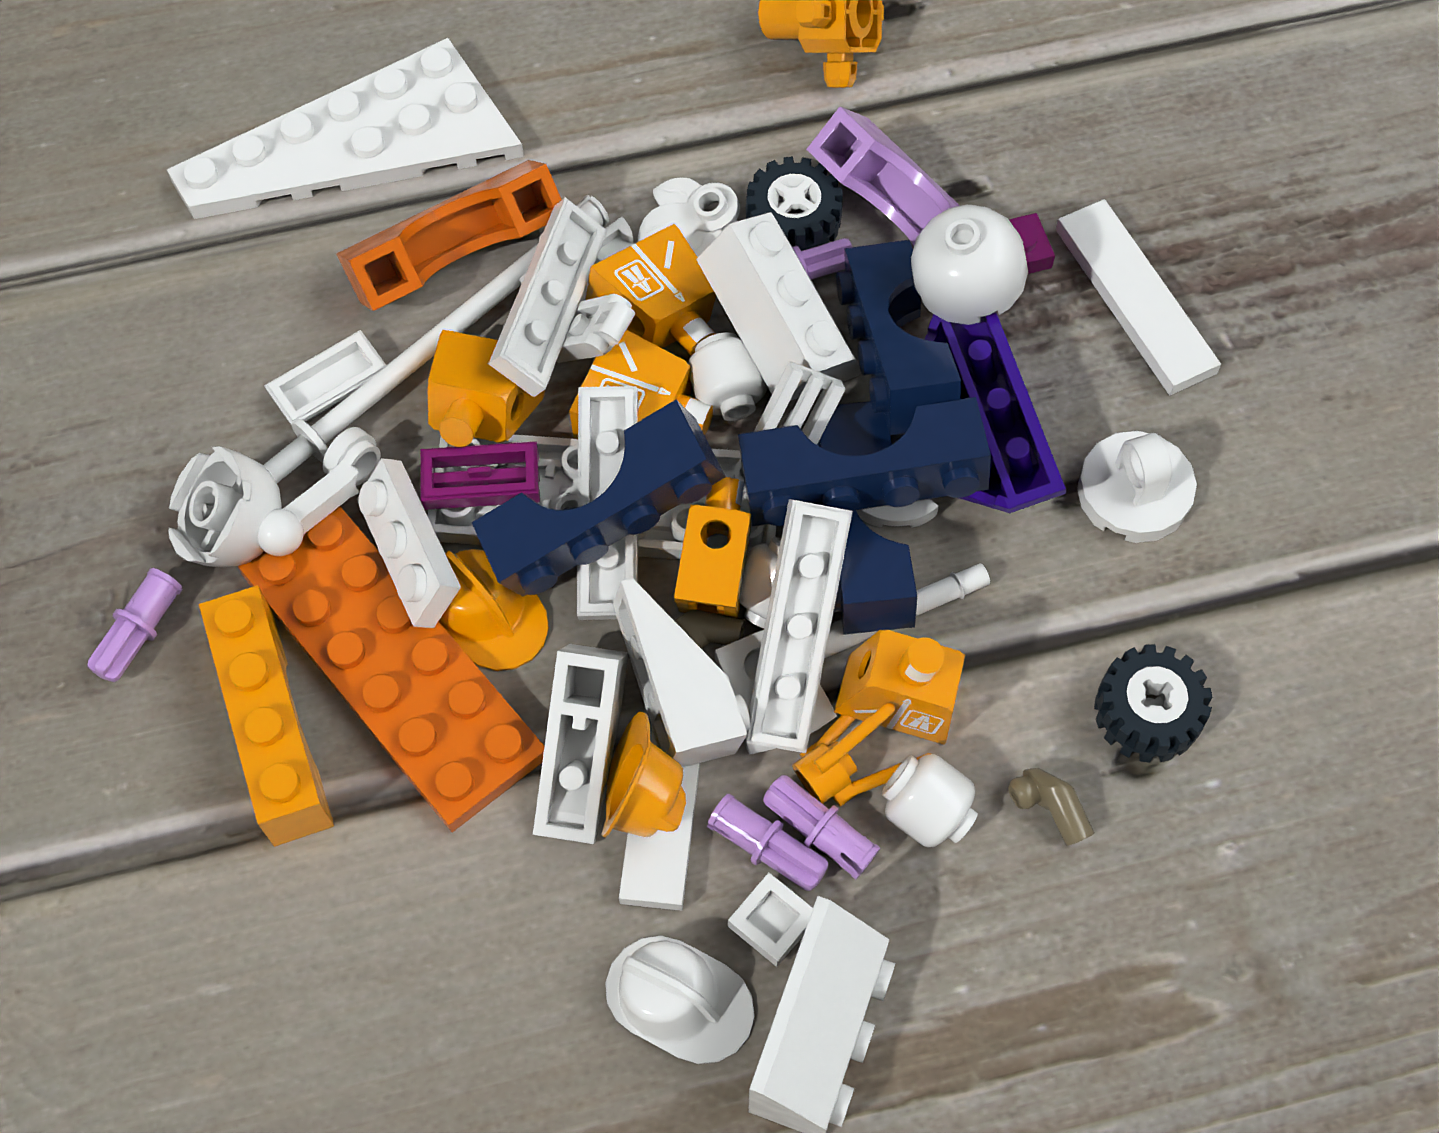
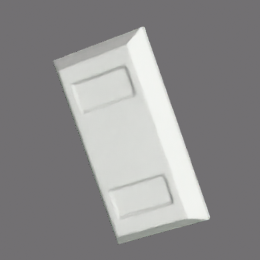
M359 330L269 382L264 387L292 426V423L297 419L307 422L340 403L387 365L362 331Z

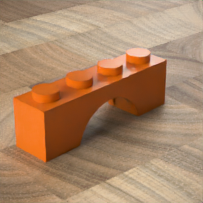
M527 160L340 251L336 255L360 303L375 311L423 287L425 282L437 271L474 251L502 241L521 238L546 226L554 206L562 199L547 164Z

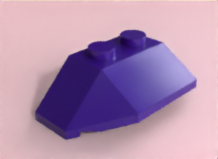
M996 311L990 315L980 317V323L970 325L947 322L934 314L924 340L948 343L961 379L960 399L976 397L991 454L989 490L976 491L960 499L1010 514L1067 494Z

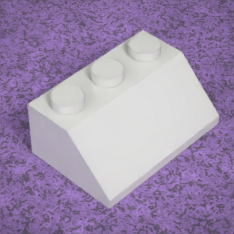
M772 212L729 223L696 259L771 394H773L789 361L834 377L842 382L861 374L859 363ZM800 380L791 400L800 397L806 382Z
M817 896L749 1089V1113L802 1133H826L829 1123L842 1127L854 1091L853 1087L842 1084L850 1059L861 1063L864 1061L875 1025L863 1021L871 997L884 1000L896 964L884 959L889 943L888 938L826 898Z

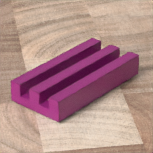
M537 441L420 449L421 503L424 510L501 505L521 492L535 502H540L539 450ZM526 462V467L491 469L489 466L471 467L467 471L434 473V468Z

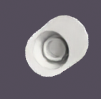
M664 936L642 938L624 948L611 964L605 982L606 998L616 1021L631 1033L675 1057L696 1064L720 1062L735 1054L749 1037L755 1016L752 995L744 980L727 965L680 940Z

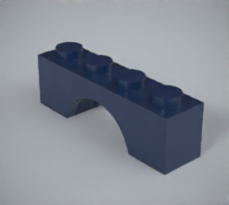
M910 240L844 248L845 271L836 273V287L840 305L849 304L847 306V324L851 340L860 339L858 341V360L863 376L871 375L872 377L869 379L872 409L874 413L883 412L890 435L902 434L908 430L912 423L916 406L960 400L961 379L948 343L920 339L900 328L908 322L921 317V296L915 288L911 266L913 248Z
M976 397L916 406L910 427L898 441L881 451L866 455H841L827 451L808 439L798 425L738 434L752 527L766 524L783 526L789 499L855 512L856 510L887 505L891 507H904L915 501L944 496L961 498L969 496L976 491L989 490L991 454Z
M674 400L624 430V456L617 476L605 492L584 506L569 510L549 509L541 506L521 492L471 522L498 583L523 597L542 593L555 585L559 575L576 565H586L599 560L608 552V546L629 534L636 535L648 531L659 522L661 515L679 504H690L705 497L711 491L712 485L726 476L696 418L677 400Z
M871 401L838 404L817 445L827 451L841 455H866L881 451L892 445L883 412L874 413ZM857 511L853 512L833 613H841L843 634L914 628L916 624L917 591L909 545L891 541L876 534L864 524Z

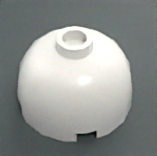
M962 205L948 208L932 218L917 236L911 256L915 288L928 311L947 322L970 325L980 323V317L990 315L997 310L999 315L1009 310L1022 294L1028 275L1024 245L1019 233L1008 218L990 208L982 206Z
M218 446L212 447L215 452L211 455L198 453L191 458L179 475L169 509L179 512L177 520L178 529L168 527L169 539L176 553L189 562L212 567H235L251 562L264 552L258 544L259 529L266 516L272 510L282 509L280 489L274 477L265 466L239 452Z

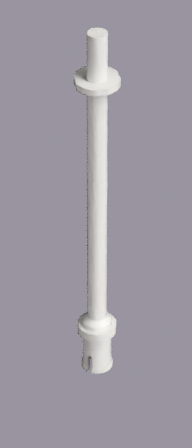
M586 195L576 205L602 227L609 222L605 208L593 196ZM546 226L539 229V241ZM538 244L315 424L310 426L301 419L295 420L292 423V429L297 438L263 465L274 477L276 483H279L312 455L323 463L328 449L326 443L435 355L442 330L463 333L521 286L519 279L527 272Z

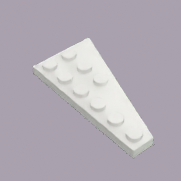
M446 38L167 169V172L193 218L199 219L257 208L264 199L291 194L294 201L313 197L312 190L340 185L341 191L421 177L428 168L456 163L458 169L477 166L476 159L504 154L505 160L524 157L520 140L451 41Z

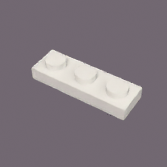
M381 458L368 481L361 487L356 500L413 627L434 628L461 586L402 461Z

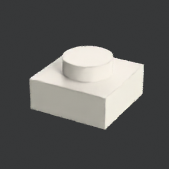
M768 872L728 919V927L778 967L804 936L813 908Z

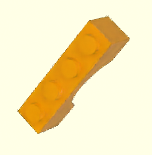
M256 585L200 603L199 608L259 827L274 847L334 827L320 774L308 747L292 698L286 672L288 663L275 617L259 586Z

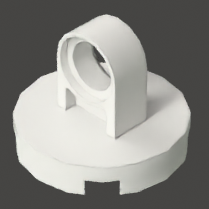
M1131 431L1115 433L1094 446L1084 460L1077 490L1081 508L1094 526L1102 531H1105L1107 527L1115 533L1126 535L1125 541L1140 543L1157 541L1178 529L1193 505L1197 483L1191 463L1177 446L1156 433Z

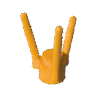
M892 703L884 704L837 742L836 740L856 720L855 718L841 715L813 745L807 748L806 753L799 754L801 759L792 764V767L809 794L822 804L833 798L837 805L841 807L856 795L888 782L901 763L851 782L850 776L858 770L848 752L894 713L895 706Z

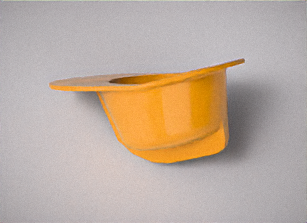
M469 549L459 551L456 554L448 550L445 554L461 588L440 618L439 623L468 657L480 667L495 671L511 670L532 661L544 647L549 630L547 611L537 594L523 597L498 583L483 550Z
M639 711L632 717L617 745L607 780L606 821L601 834L605 838L612 829L642 837H651L658 830L674 832L680 826L686 805V794L681 786L683 768L676 760L650 742V723L647 713Z

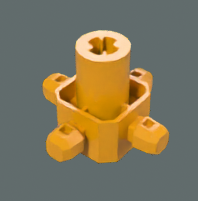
M760 0L758 16L761 30L766 38L771 40L799 39L805 53H827V62H823L824 80L827 87L844 88L853 87L856 80L858 62H853V54L876 52L881 42L884 5L882 0Z

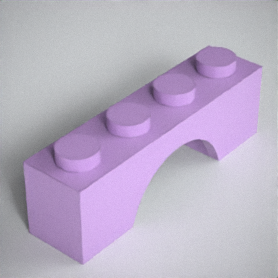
M843 107L837 109L806 149L841 184L861 195L894 222L908 237L913 246L917 236L932 218L948 208L960 206L869 118Z

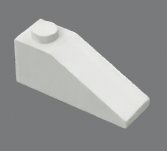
M633 578L621 581L613 606L658 748L676 760L682 767L735 754L746 738L747 731L750 729L749 712L741 695H734L728 676Z
M569 644L557 651L533 835L589 844L596 842L620 720L629 657L628 652Z

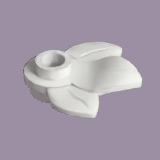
M682 177L667 180L653 189V195L659 207L651 210L643 219L638 233V241L675 224L696 256L699 257L729 223L737 221L740 211L739 200L735 192L729 186L722 183H708L702 186L690 178ZM719 202L716 209L709 212L704 211L709 205Z

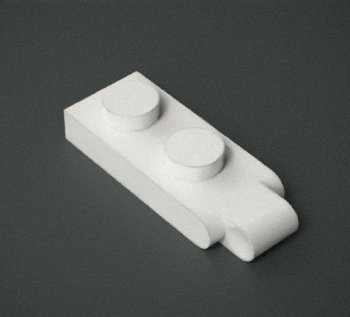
M617 294L580 301L556 362L561 363L607 354L619 343L635 316L634 310L631 309V303Z

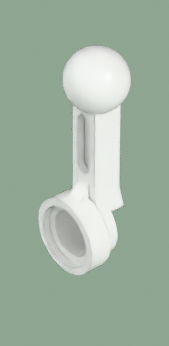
M351 427L340 433L330 444L323 459V471L326 476L286 507L274 509L266 516L258 533V544L261 549L273 556H285L293 553L300 546L306 532L349 498L359 494L360 490L356 486L370 478L380 461L381 453L379 448L376 447L375 439L359 427Z

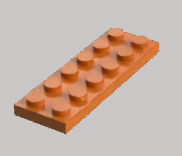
M341 506L306 532L300 546L293 553L285 556H273L264 551L251 562L238 566L243 577L252 587L259 586L274 615L452 833L543 762L545 747L439 621L434 628L413 627L382 556Z

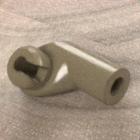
M690 610L674 620L701 649L710 643L728 645L742 639L746 624L745 619L729 617L702 610Z
M1040 768L1025 769L1023 776L1016 777L1010 781L1008 791L1014 804L1020 809H1029L1038 804L1049 810L1066 846L1078 843L1094 834L1078 796L1069 783Z

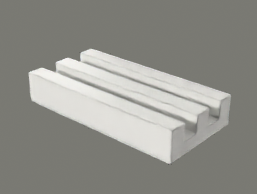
M789 361L754 432L775 429L801 380L806 382V385L794 409L790 411L783 427L798 425L801 429L821 388H823L802 430L808 439L817 445L845 391L842 381Z

